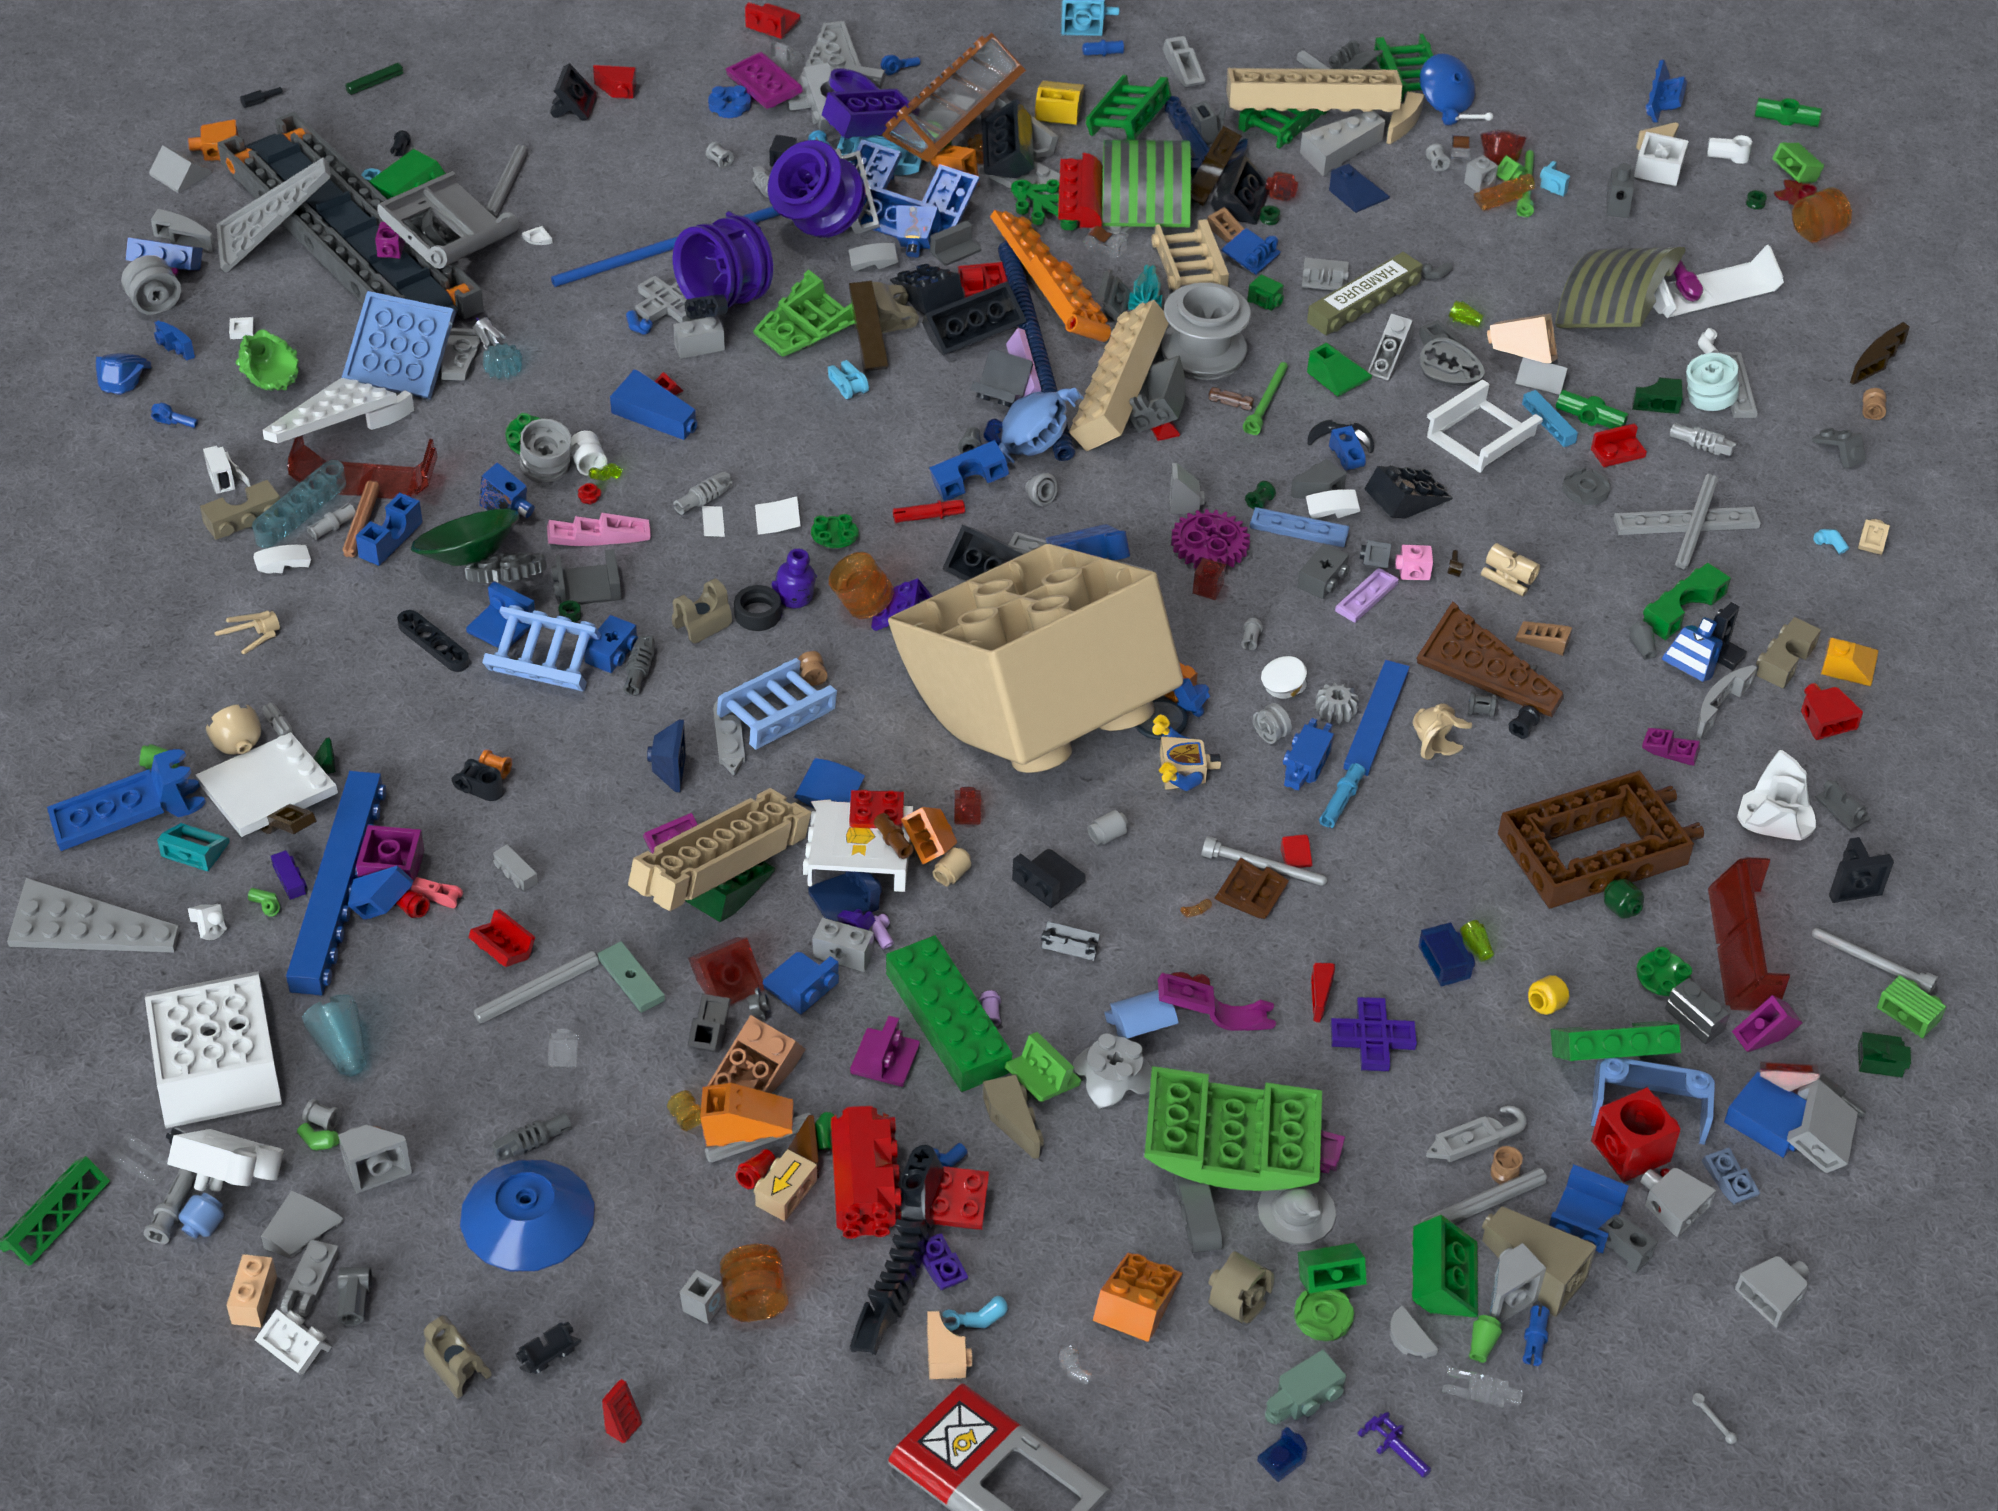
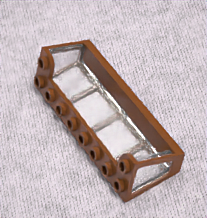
M992 32L986 38L982 35L973 43L975 45L974 49L971 46L962 54L964 59L960 56L951 64L954 67L953 69L949 66L940 74L943 77L942 79L938 76L929 84L932 87L931 89L927 86L918 94L921 97L920 99L916 96L907 104L909 108L906 105L903 106L896 113L898 118L893 117L885 124L887 129L881 135L929 162L1015 82L1026 69Z

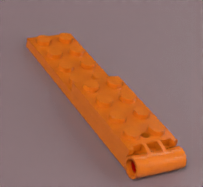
M994 210L990 218L1062 319L1066 330L1087 338L1106 342L1111 335V328L1106 324L1108 319L1101 311V306L1091 297V292L1083 286L1082 279L1073 272V267L1068 262H1059L1049 252L1050 248L1042 242L1040 234L1032 228V223L1027 218H1018L1007 211L1000 212Z

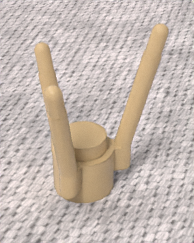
M265 611L257 614L229 617L226 619L228 623L254 621L216 631L214 634L219 636L255 627L258 634L263 633L264 635L241 651L242 654H246L266 640L276 637L274 631L279 630L280 625L273 611Z

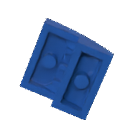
M815 758L794 798L812 808L814 806L811 801L831 800L832 802L850 803L851 790L859 789L865 775L839 763Z

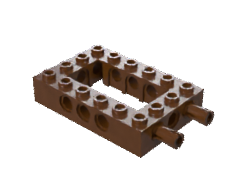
M1639 770L1503 812L1498 835L1547 907L1551 909L1604 892L1608 884L1614 880L1627 879L1635 882L1688 865L1694 845L1692 841L1703 838L1704 829L1700 826L1699 822L1681 827L1665 805L1677 800L1676 790L1671 785L1660 790H1654ZM1622 817L1627 818L1642 839L1629 844L1622 843L1620 847L1604 852L1600 850L1597 851V854L1579 859V857L1574 858L1569 862L1567 869L1559 859L1557 850L1554 851L1547 842L1548 840Z

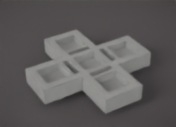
M653 276L638 285V292L647 299L635 305V311L643 319L646 318V321L651 320V322H654L666 314H669L680 323L691 320L685 312V301L687 299L681 292L677 282L669 286L657 276Z

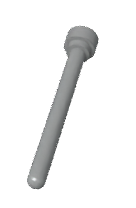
M1207 836L1201 854L1203 857L1212 859V857L1218 858V856H1222L1238 861L1241 857L1253 866L1265 869L1267 866L1279 874L1324 886L1327 883V878L1324 875L1222 846V843L1218 842L1217 838Z
M1819 928L1812 930L1813 938L1896 976L1901 975L1907 980H1912L1929 995L1936 986L1938 976L1929 972L1918 974Z

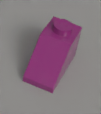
M1772 995L1732 1030V1033L1747 1052H1751L1784 1040L1803 1022L1787 1002Z

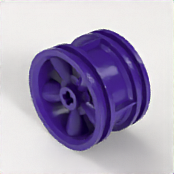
M732 215L718 219L712 224H700L683 230L674 244L673 269L678 286L686 299L723 294L729 308L734 303L750 302L765 295L773 278V258L768 241L760 228L745 216Z

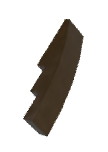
M1902 322L1876 339L1865 350L1854 366L1850 383L1854 385L1885 370L1888 360L1896 356L1898 346L1906 342L1910 326Z

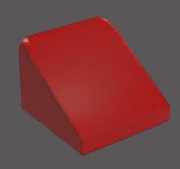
M664 372L654 381L673 395L684 391Z
M1308 835L1283 837L1280 850L1284 864L1297 868L1312 867Z

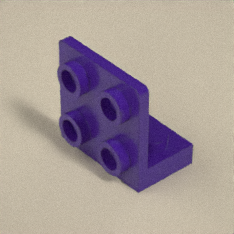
M919 578L877 593L871 628L877 631L888 627L889 617L933 596Z

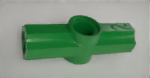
M1758 98L1755 117L1777 120L1780 124L1786 126L1796 123L1818 127L1822 108L1800 105L1797 100L1792 98H1786L1782 101Z
M1566 390L1561 391L1555 407L1578 416L1579 421L1583 424L1588 423L1589 426H1594L1597 423L1611 429L1625 426L1629 416L1628 413L1606 406L1604 400L1598 396H1591L1587 399Z

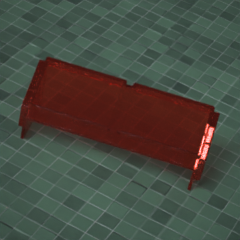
M1746 857L1738 859L1708 887L1716 944H1720L1717 947L1725 1004L1730 1006V1010L1755 1011L1772 995L1782 1000L1790 978V974L1767 972L1754 892H1761L1770 858Z

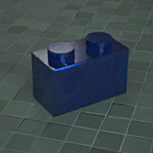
M1451 922L1421 930L1418 947L1441 987L1471 979L1472 970L1475 967L1474 956L1471 952L1467 951L1463 944L1462 935L1460 932H1456Z

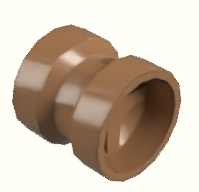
M1870 388L1864 392L1862 413L1865 418L1879 420L1885 416L1887 396L1883 390Z
M816 651L803 653L798 658L801 661V677L811 686L823 684L827 679V671L823 666L824 662L821 654Z
M1502 1146L1495 1151L1490 1170L1491 1177L1495 1182L1502 1184L1519 1176L1523 1161L1519 1150L1510 1146Z

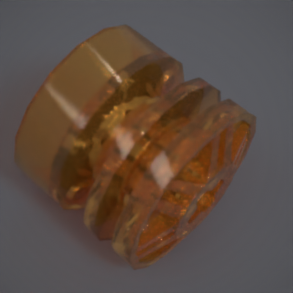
M1834 187L1825 188L1814 195L1798 200L1792 209V221L1796 231L1810 243L1821 241L1830 235L1844 231L1850 226L1852 220V209L1847 197Z
M856 552L844 557L834 566L829 575V586L850 614L858 619H868L879 614L888 606L894 595L893 584L873 557L865 552Z
M765 1244L743 1245L723 1256L719 1263L722 1286L724 1287L726 1312L732 1319L740 1322L766 1320L776 1317L785 1310L788 1305V1293L781 1254L776 1248Z

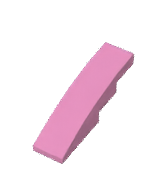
M601 513L599 520L575 516L573 523L549 520L547 525L548 544L595 546L650 540L651 537L649 520Z

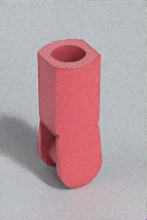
M419 877L415 878L411 886L412 891L424 893L429 901L453 909L457 906V899L463 895L461 888L455 885L440 884Z

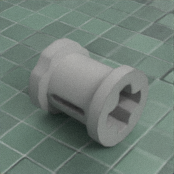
M712 142L706 149V157L709 160L716 161L722 169L730 166L734 160L733 153L723 149L719 142Z
M1438 143L1432 144L1427 148L1426 156L1431 160V166L1434 171H1443L1449 167L1450 159L1444 154L1445 149L1443 145Z
M311 1099L304 1108L302 1120L304 1123H314L323 1127L324 1130L333 1131L339 1123L341 1110L337 1107L329 1108L320 1104L317 1099Z

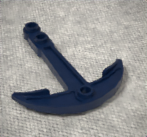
M1171 96L1165 103L1164 110L1168 113L1171 123L1179 131L1183 141H1190L1192 156L1191 175H1196L1210 149L1192 124L1191 117L1185 107L1181 106L1182 103L1179 97ZM1244 138L1239 141L1226 165L1245 155L1248 139Z

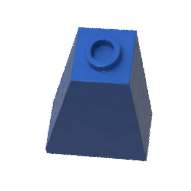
M634 369L610 396L611 414L685 440L690 433H694L697 428L698 422L693 407L638 370Z

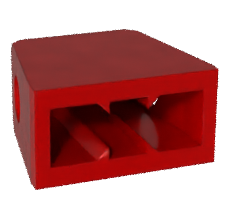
M1812 683L1805 688L1804 693L1806 696L1801 712L1815 740L1858 729L1863 711L1839 688L1832 687L1821 690L1816 683Z

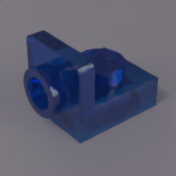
M1286 1427L1282 1430L1281 1439L1259 1454L1257 1462L1279 1482L1305 1462L1308 1447L1300 1434L1294 1433L1289 1427Z

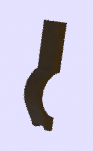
M1225 126L1220 130L1191 182V198L1202 206L1242 137Z
M288 804L268 815L269 825L260 829L266 834H271L278 829L296 834L317 822L313 812L293 804Z

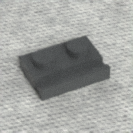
M1109 269L1103 273L1096 301L1098 303L1102 302L1106 314L1111 316L1115 322H1118L1117 318L1126 311L1130 290L1118 276L1114 277L1112 275L1113 271Z

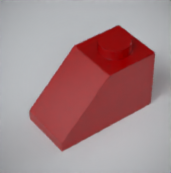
M593 65L594 84L612 98H634L637 84L636 67Z

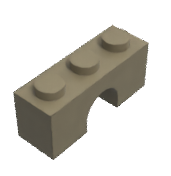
M268 480L245 488L247 501L241 505H230L222 497L200 506L203 523L215 540L229 536L244 528L252 527L257 523L283 513L280 496Z
M1796 617L1788 625L1784 624L1778 638L1771 640L1767 652L1760 654L1756 662V666L1759 667L1756 676L1784 689L1795 675L1799 661L1798 657L1806 660L1817 646L1821 629Z

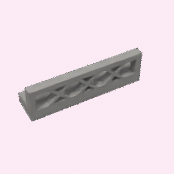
M998 96L994 109L981 112L979 118H985L1011 101L1004 96ZM1031 116L1034 158L1054 154L1058 135Z
M840 148L834 149L842 159L847 161L858 160L856 168L858 172L861 171L860 175L865 184V197L868 200L857 220L851 225L854 233L859 234L880 227L860 150L842 155ZM865 213L873 217V222L861 224V219Z

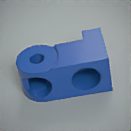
M1347 426L1332 430L1329 447L1340 458L1344 470L1364 467L1366 463L1365 453L1353 427ZM1346 434L1345 439L1341 440L1339 436Z

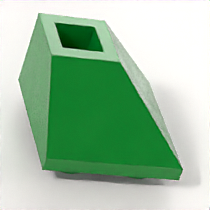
M1327 342L1309 351L1307 373L1337 397L1372 379V375Z

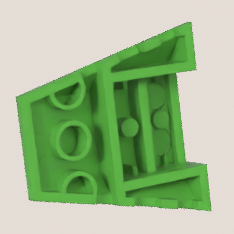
M808 269L804 274V279L800 283H795L791 288L792 292L778 302L779 306L777 309L770 311L753 330V333L783 357L815 345L854 325L852 303L844 308L825 293L823 280Z

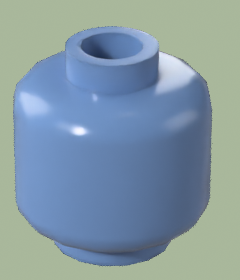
M202 1193L201 1196L193 1195L179 1214V1220L184 1224L181 1230L195 1239L199 1235L204 1237L211 1236L224 1217L221 1209L222 1203L207 1193Z

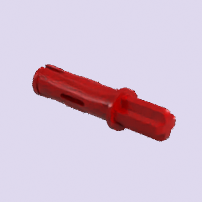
M937 500V503L893 508L892 513L895 524L936 517L943 519V516L965 513V504L963 500L947 502Z

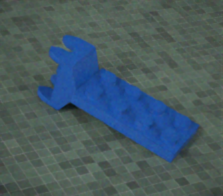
M173 749L154 755L151 771L150 769L48 806L47 810L60 850L63 851L164 813V810L177 817H182L201 809L206 802L204 797L194 796L189 799L185 798L200 787L199 781L187 779L191 774L190 767L180 766L172 768L174 764L181 762L186 757L185 752L181 749Z

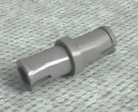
M346 503L333 513H326L323 519L307 527L308 533L314 540H317L331 530H338L340 528L339 525L355 516L356 511L354 507Z

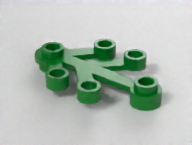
M1020 179L1012 183L1011 192L1018 199L1016 202V212L1018 214L1028 213L1029 203L1026 199L1029 198L1033 201V212L1031 214V222L1033 224L1041 225L1044 223L1045 214L1042 211V207L1058 217V206L1053 203H1059V194H1055L1059 192V181L1050 179L1046 184H1031L1027 180ZM1037 192H1048L1051 194H1038ZM1060 220V226L1064 230H1074L1078 226V220Z

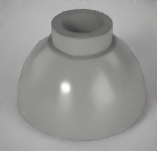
M1041 473L1027 481L1025 489L1032 502L1044 507L1055 499L1058 486L1053 475Z

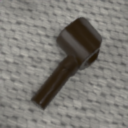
M1453 550L1447 573L1459 577L1464 563L1458 562V551Z

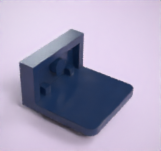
M845 871V874L814 884L808 888V894L825 919L839 922L837 915L843 910L854 912L857 909H861L863 915L868 911L874 912L879 910L882 887L879 880L874 879L870 872Z

